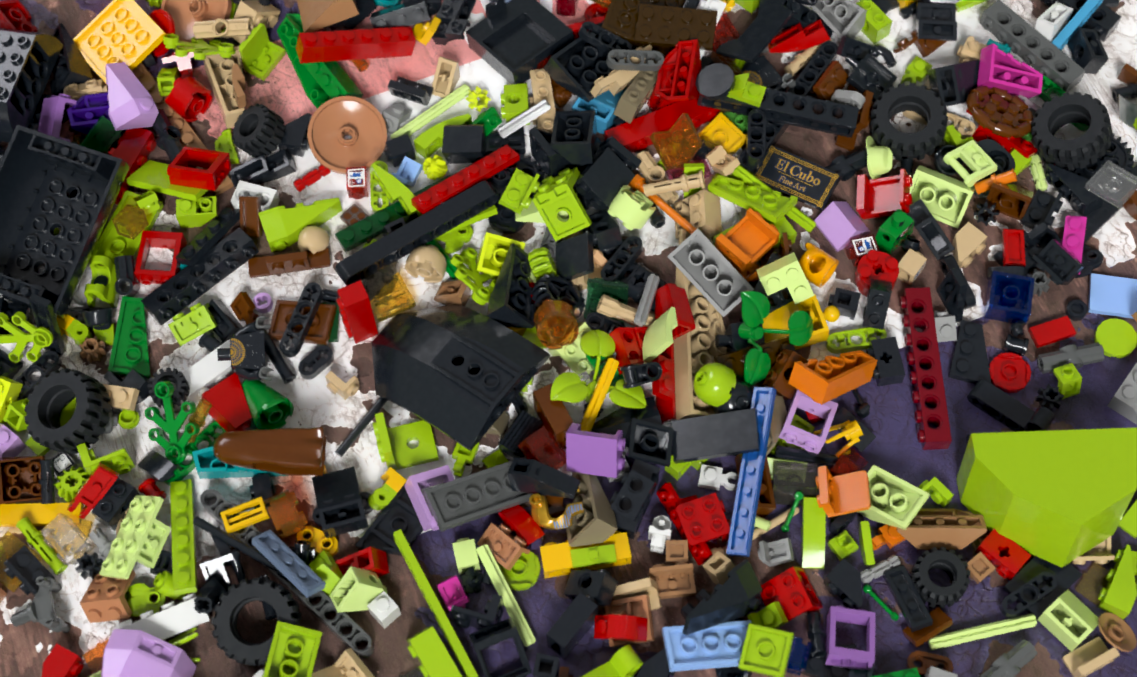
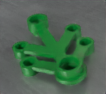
M169 381L158 382L155 385L154 392L158 398L163 399L166 420L160 415L157 407H148L145 410V417L154 421L159 426L150 429L148 436L166 450L165 456L169 461L179 464L186 458L187 452L185 447L191 437L200 431L198 423L191 422L186 424L185 432L180 440L178 438V431L188 415L196 411V404L193 401L182 403L181 410L175 419L171 397L174 393V386ZM163 430L169 434V440L163 437Z

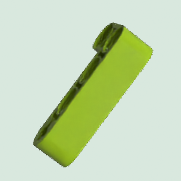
M630 644L618 650L610 661L581 677H633L643 665V662Z

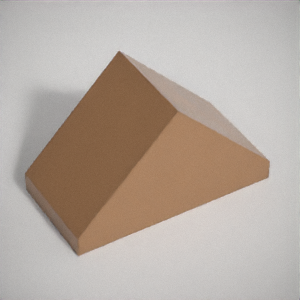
M461 280L442 282L434 300L444 305L458 304L466 306L471 296V290Z

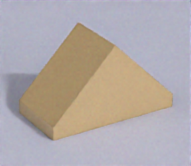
M442 56L439 57L432 84L434 89L433 95L445 98L453 92L460 79L458 62Z

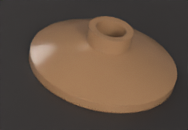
M1109 612L1099 616V629L1109 644L1124 652H1131L1136 648L1137 640L1135 634L1122 618Z

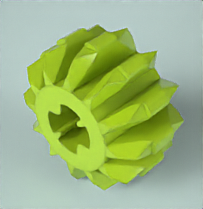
M536 248L529 252V265L536 280L545 274L549 275L552 273L555 276L557 275L554 259L547 248Z
M71 466L70 471L63 469L64 475L57 476L59 482L55 484V488L59 490L58 495L62 498L64 497L66 502L73 500L76 493L89 478V474L83 467H79L76 470L74 466Z

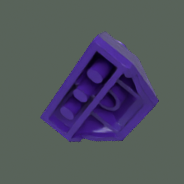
M108 92L83 95L77 100L76 105L68 108L67 114L71 129L87 135L101 115L111 121L108 115Z

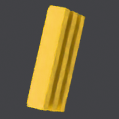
M262 496L220 512L228 534L270 518ZM260 505V507L256 509L246 511L238 516H235L227 520V517L242 512L254 506Z

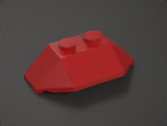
M698 39L679 41L675 45L676 48L664 58L663 65L658 71L655 95L668 102L694 100L698 96L695 83L696 77L702 70Z

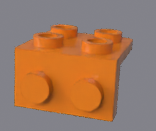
M826 465L818 467V476L815 477L820 494L817 495V503L820 508H823L828 518L868 510L871 507L869 479L865 470L833 477Z

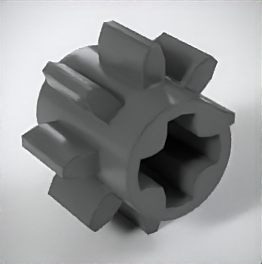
M1034 270L1032 275L1027 274L1024 288L1028 289L1030 295L1035 294L1040 297L1042 291L1048 292L1050 288L1048 285L1051 279L1047 278L1045 271L1037 272V270Z

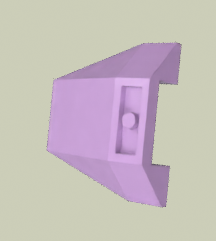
M114 629L104 649L101 677H193L197 666L183 649L144 631Z

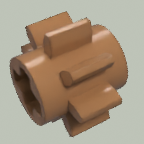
M97 336L94 338L86 337L83 344L79 345L81 350H83L80 352L82 358L87 357L89 363L92 361L100 362L102 356L107 354L103 349L106 346L104 341L99 342Z

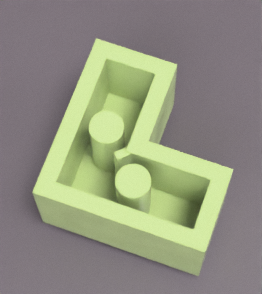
M794 252L756 270L767 296L786 287L795 305L815 296Z

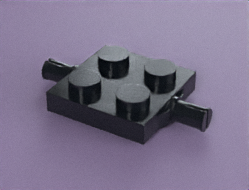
M869 53L859 62L850 54L844 60L853 67L852 73L846 81L861 94L866 90L873 92V102L878 100L882 92L887 93V89L893 86V83L898 78Z

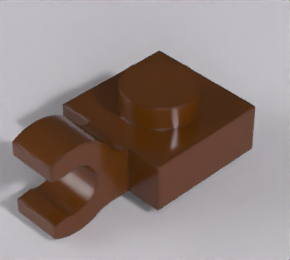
M240 292L230 307L239 321H245L247 325L256 321L259 315L253 312L256 306L247 292Z

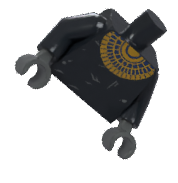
M767 46L762 53H766L769 47ZM759 55L753 63L745 62L741 69L744 74L750 73L749 82L766 88L785 92L787 87L793 88L796 85L795 80H790L793 77L790 73L781 77L764 55Z
M259 316L256 321L245 325L235 332L233 337L229 338L230 348L217 349L218 361L231 360V370L248 381L262 379L272 381L273 379L267 376L269 371L274 370L266 367L264 331L261 330V328L269 329L271 327L270 324L264 325V320L269 318L267 316Z

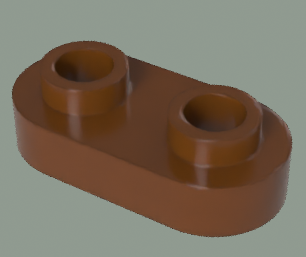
M914 651L907 659L908 669L916 667L914 665L915 661L921 663L922 667H917L919 675L925 677L926 670L931 666L936 668L937 666H942L945 671L953 672V663L945 656Z

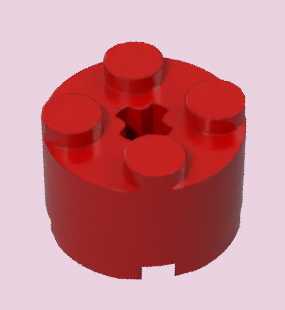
M190 76L184 79H176L173 84L174 88L165 99V103L185 121L194 122L198 119L196 116L199 113H206L213 97L210 95L212 92L207 87Z
M870 250L860 259L854 276L859 292L867 297L871 279L892 282L893 291L899 275L897 259L885 252Z

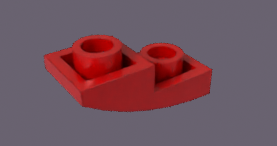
M520 505L510 507L498 513L505 525L514 530L520 538L527 542L526 547L545 535L540 526Z

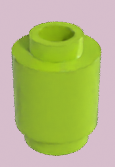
M163 571L156 575L153 581L155 591L173 600L183 599L182 597L186 594L175 595L173 592L172 573Z

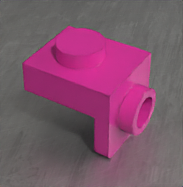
M456 575L436 584L449 611H451L452 605L461 608L466 607L469 599Z

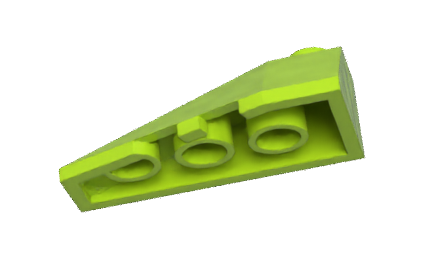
M338 197L313 202L312 205L307 206L303 205V203H297L294 208L285 209V206H277L258 214L271 252L282 251L286 247L292 246L298 241L299 233L303 228L307 226H321L340 213L342 207Z

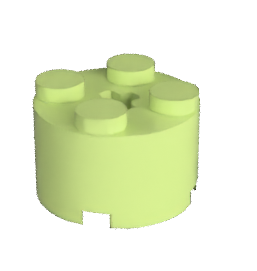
M623 185L611 202L607 212L612 217H618L623 221V226L628 230L632 231L634 228L642 229L656 210V207H652L653 202L638 190L634 193L630 191V186Z

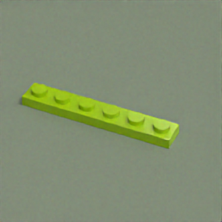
M192 479L170 482L173 592L175 595L198 592L195 525L193 524L195 519L194 488Z

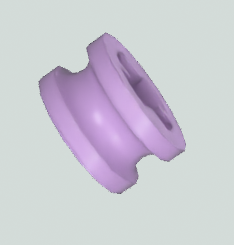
M259 293L253 299V303L256 306L255 309L259 313H267L273 307L272 299L267 293ZM266 300L267 304H262L260 306L259 302H264Z

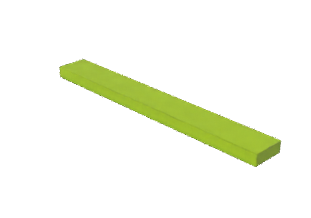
M401 529L395 531L393 534L394 541L465 676L479 677Z

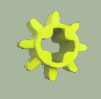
M476 86L475 90H468L469 95L465 99L470 102L469 108H475L478 112L481 111V108H488L487 104L491 98L486 96L488 94L486 89L481 91V88Z
M436 154L434 157L426 158L423 163L424 174L427 175V178L434 181L436 178L441 179L447 172L446 161L443 160V157Z

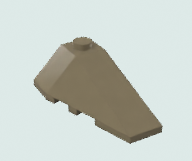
M572 472V477L580 480V492H576L572 503L582 502L584 513L573 516L572 526L566 528L569 546L577 547L603 543L618 529L615 514L610 508L611 505L596 475Z

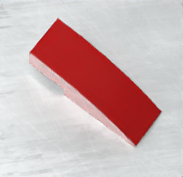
M820 19L804 29L798 23L775 36L768 44L770 53L795 52L817 46L830 40V37Z

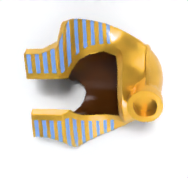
M533 494L529 498L534 521L539 526L550 530H559L572 526V517L584 513L582 502L571 503L565 508L563 506L564 497Z

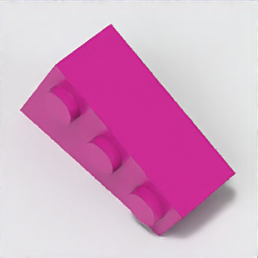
M994 43L981 49L977 87H996L1008 90L1007 93L1010 95H1021L1028 99L1041 94L1043 74L1024 62L1020 63L1010 53H1004Z

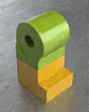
M66 314L64 320L57 318L61 336L63 334L67 335L78 346L83 344L86 337L93 338L86 325Z
M389 467L380 478L384 483L368 498L369 506L374 510H381L387 506L407 481L392 467Z

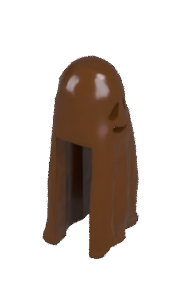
M323 427L229 431L222 433L215 440L213 452L219 461L233 466L290 476H323L327 438L324 436Z

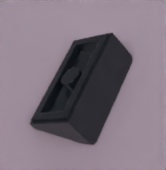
M212 299L208 303L210 306L208 309L218 325L213 328V331L222 342H226L243 326L221 300Z

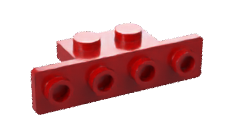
M980 125L972 136L976 142L985 139L994 140L1009 153L1014 148L1025 158L1033 156L1038 151L1031 142L1024 140L1022 137H1002Z
M674 343L652 361L659 363L662 368L660 379L652 382V394L656 396V405L662 424L676 419Z
M667 482L659 489L657 496L682 539L687 540L676 513V507L698 499V497L693 495L680 499L672 484ZM706 542L695 546L688 544V549L698 565H703L712 556V552Z

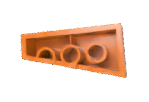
M858 350L841 353L840 357L825 356V359L818 361L816 358L809 359L808 363L804 364L802 361H797L794 363L788 384L812 398L814 402L822 405L870 382L878 360L864 351Z

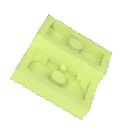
M670 307L647 328L642 348L643 361H653L674 343L672 330L678 326L675 307Z

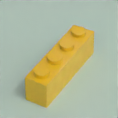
M615 531L603 543L571 547L568 540H566L565 543L549 542L540 547L545 579L569 575L571 570H581V568L598 570L631 564L632 559L627 532L621 533V531ZM614 544L617 562L573 568L570 550Z

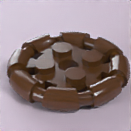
M987 86L976 87L970 92L966 100L968 111L972 113V118L983 128H988L993 131L992 133L1006 138H1011L1012 136L1014 138L1023 137L1031 131L1033 114L1028 110V105L1017 95L1012 96L1007 93L1008 90L996 87L988 88Z

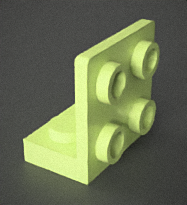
M586 322L575 323L547 349L552 356H560L573 373L580 377V380H583L593 371L586 360V354L580 348L582 336L591 331Z

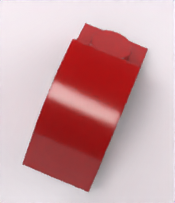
M616 614L595 616L594 639L647 641L648 618Z

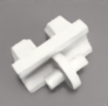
M657 516L654 518L652 526H649L648 540H651L650 551L663 554L665 540H671V521L667 516Z

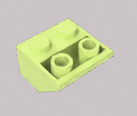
M1066 590L1038 618V621L1071 652L1098 626V617L1069 590Z

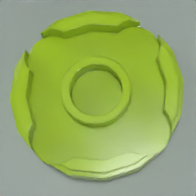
M1110 318L1103 321L1097 327L1094 341L1102 345L1105 356L1124 358L1129 356L1136 348L1137 333L1128 322L1118 318Z
M531 551L529 554L522 553L511 570L504 568L498 563L511 590H527L535 585L540 577L541 566L539 558Z

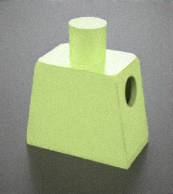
M350 567L329 596L337 612L368 610L367 605L383 591L387 594V588L382 585L375 572Z

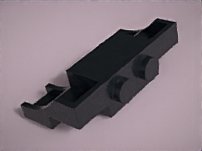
M476 0L443 1L436 16L441 22L432 36L435 44L446 45L451 40L465 38L463 34L466 27L471 25L468 18Z

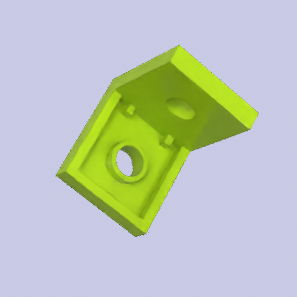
M577 167L571 170L566 168L554 178L549 176L542 180L541 186L537 188L538 191L532 199L555 241L592 224L573 190V186L580 175ZM559 211H566L569 214V218H561Z
M383 412L375 414L376 422L372 424L377 439V447L382 463L386 462L388 468L392 467L396 471L439 460L432 428L429 423L422 420L387 428ZM411 440L419 442L418 447L414 449L409 448L407 445Z

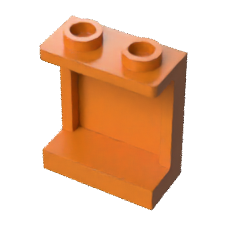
M749 208L746 211V216L725 235L721 233L716 238L715 246L745 274L778 243L780 233L773 224L766 222L759 212Z

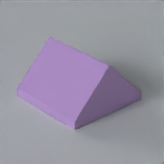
M832 201L814 220L818 229L836 252L852 244V240L861 239L870 233V230L851 206L843 201Z

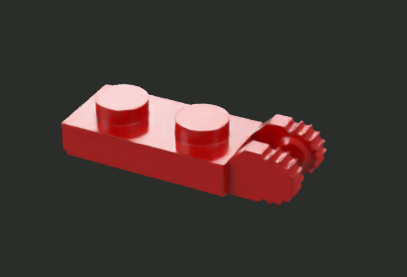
M100 462L76 493L67 510L73 512L80 502L85 504L79 514V517L84 519L118 479L119 473Z

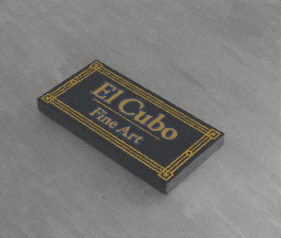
M770 145L764 156L763 165L754 173V176L771 189L782 192V194L788 197L791 195L796 196L798 201L822 212L842 178L836 172L773 145Z

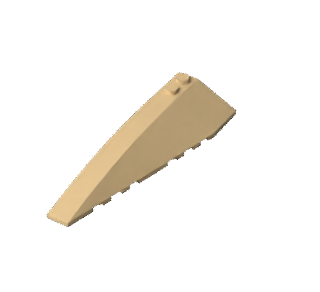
M685 229L680 230L678 246L691 235ZM676 266L675 284L677 287L685 289L695 322L694 330L674 339L676 420L715 414L712 405H707L696 396L693 382L696 373L702 366L708 363H715L714 356L725 354L727 350L726 347H716L715 345L716 335H725L726 331L721 314Z

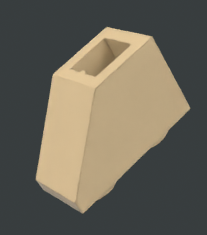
M970 222L966 223L955 234L952 242L955 248L953 250V257L960 269L963 266L965 268L968 267L973 261L972 257L975 254L980 255L986 248L985 242L988 236Z

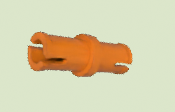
M1014 169L998 175L992 174L990 178L976 182L974 186L979 195L989 191L993 183L1009 184L1018 180Z

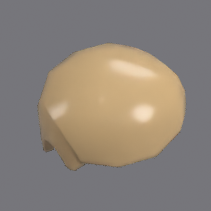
M307 226L299 233L297 247L301 252L309 250L312 254H315L316 252L324 251L329 246V235L321 227Z

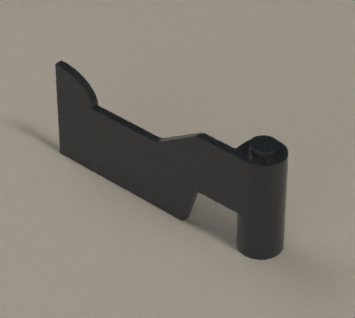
M760 0L756 19L739 39L729 40L718 47L715 51L716 54L753 63L794 15L793 11L784 6L787 0ZM795 0L800 4L814 6L818 2V0Z

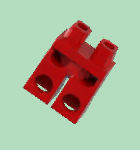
M618 327L609 333L615 342L616 360L619 362V366L646 362L643 361L642 348L644 335L648 327ZM618 368L619 374H623L620 368Z

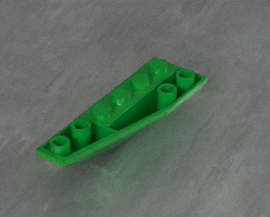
M286 16L277 29V33L307 97L318 109L326 101L340 96L361 98L363 93L336 61L300 64L296 45L299 33H304V30L289 16Z

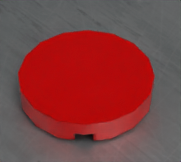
M1012 352L1001 353L993 358L989 364L991 383L1006 393L1019 392L1030 381V365L1019 354Z

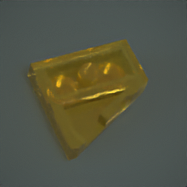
M399 272L394 275V279L388 286L385 285L380 290V293L370 301L373 314L378 323L416 307V303Z

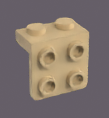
M349 648L343 652L334 665L312 673L311 677L374 676L353 649Z

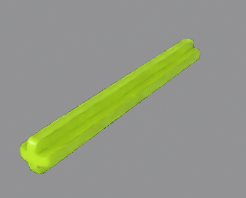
M741 165L734 169L733 175L746 185L761 186L763 191L773 192V189ZM795 206L786 214L808 232H811L816 226L815 221Z

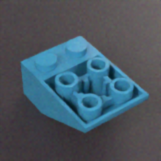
M624 88L615 96L608 90L589 103L578 97L572 107V111L595 110L597 132L604 135V131L613 127V120L617 117L614 115V111L620 97L627 88Z

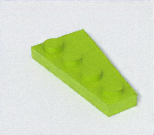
M718 175L710 182L707 190L746 210L751 208L753 211L759 212L763 218L775 224L798 201L796 196L784 197L781 196L782 192L773 190L770 193L763 191L761 186H746L743 181Z

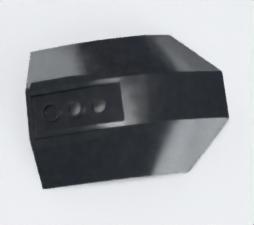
M458 304L397 313L371 343L376 396L385 398L406 409L469 451L474 448L550 357L548 352L508 327L471 308ZM456 357L464 358V363L460 366L453 365L452 361ZM472 368L480 369V372L476 375L469 374Z

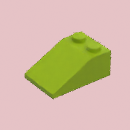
M278 621L262 677H311L322 632Z

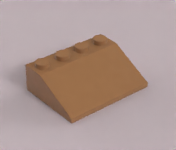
M297 0L304 33L315 32L359 15L356 0Z

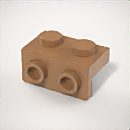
M681 561L672 566L656 564L652 566L653 568H649L648 576L657 582L660 599L696 595L693 563L688 564L686 561Z

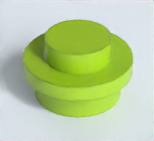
M123 410L118 416V423L124 429H133L140 421V416L135 410Z

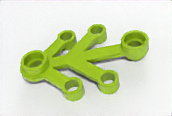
M176 34L163 35L165 48L175 49V55L178 57H186L187 52H194V59L205 60L206 55L220 54V57L230 58L236 53L232 43L210 40L209 44H207L203 39H196L195 37L191 38L190 43L179 41V35Z
M468 247L460 255L454 254L450 262L458 268L454 273L456 278L464 282L472 290V299L480 305H485L489 303L497 279H495L496 276L486 273L480 275L479 271H476L477 252L473 248ZM492 279L488 287L483 286V283Z
M18 311L11 317V320L15 325L21 326L29 332L25 333L10 323L5 313L0 312V327L11 333L0 335V344L17 343L15 348L9 353V359L14 363H18L24 356L23 351L27 343L33 342L34 345L26 353V357L29 361L36 362L41 357V349L53 343L52 333L44 327H35L26 321L27 317L23 312Z

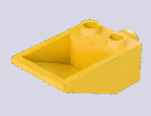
M815 295L796 305L792 301L769 313L766 318H763L762 326L764 329L789 330L788 321L792 313L798 310L807 312L813 320V333L807 343L802 346H795V350L826 341L829 336V328L826 321L835 322L838 320L840 311L835 306H828L822 312ZM764 333V340L767 342L789 336V334Z

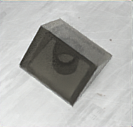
M773 460L772 487L775 504L793 505L797 491H802L804 497L816 498L817 485L815 477L817 476V463ZM802 500L799 501L797 506H802Z

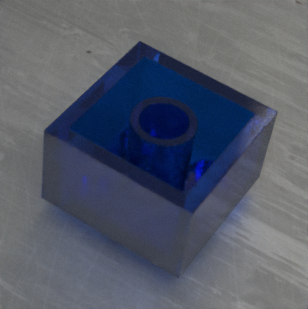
M993 271L987 286L984 318L1008 323L1023 320L1027 323L1031 315L1035 278Z

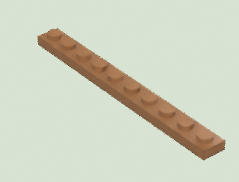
M140 63L132 70L133 74L152 96L157 109H164L171 125L181 132L179 141L182 147L208 150L189 124L165 103L167 96H160L157 82L144 65ZM195 166V168H197V169H203V170H208V169H209V168H204V167H197V166ZM228 175L216 191H214L217 196L234 187Z

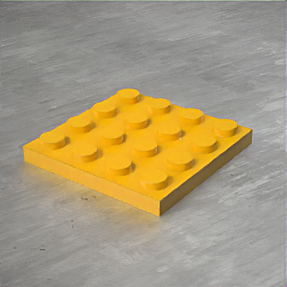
M113 0L73 41L86 62L106 83V64L125 62L132 71L163 41V35H166V33L134 0Z

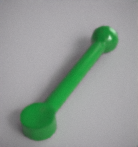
M802 491L795 493L796 499L785 524L781 526L782 532L789 531V524L797 505L804 497Z
M864 585L863 591L869 593L890 617L897 621L899 616L872 591L870 585Z

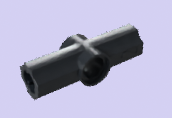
M158 109L159 113L153 124L158 135L156 144L159 148L166 151L172 162L183 149L179 141L181 132L171 125L164 109Z
M864 147L848 156L840 155L824 168L840 174L842 177L841 181H847L857 171L867 167V149Z

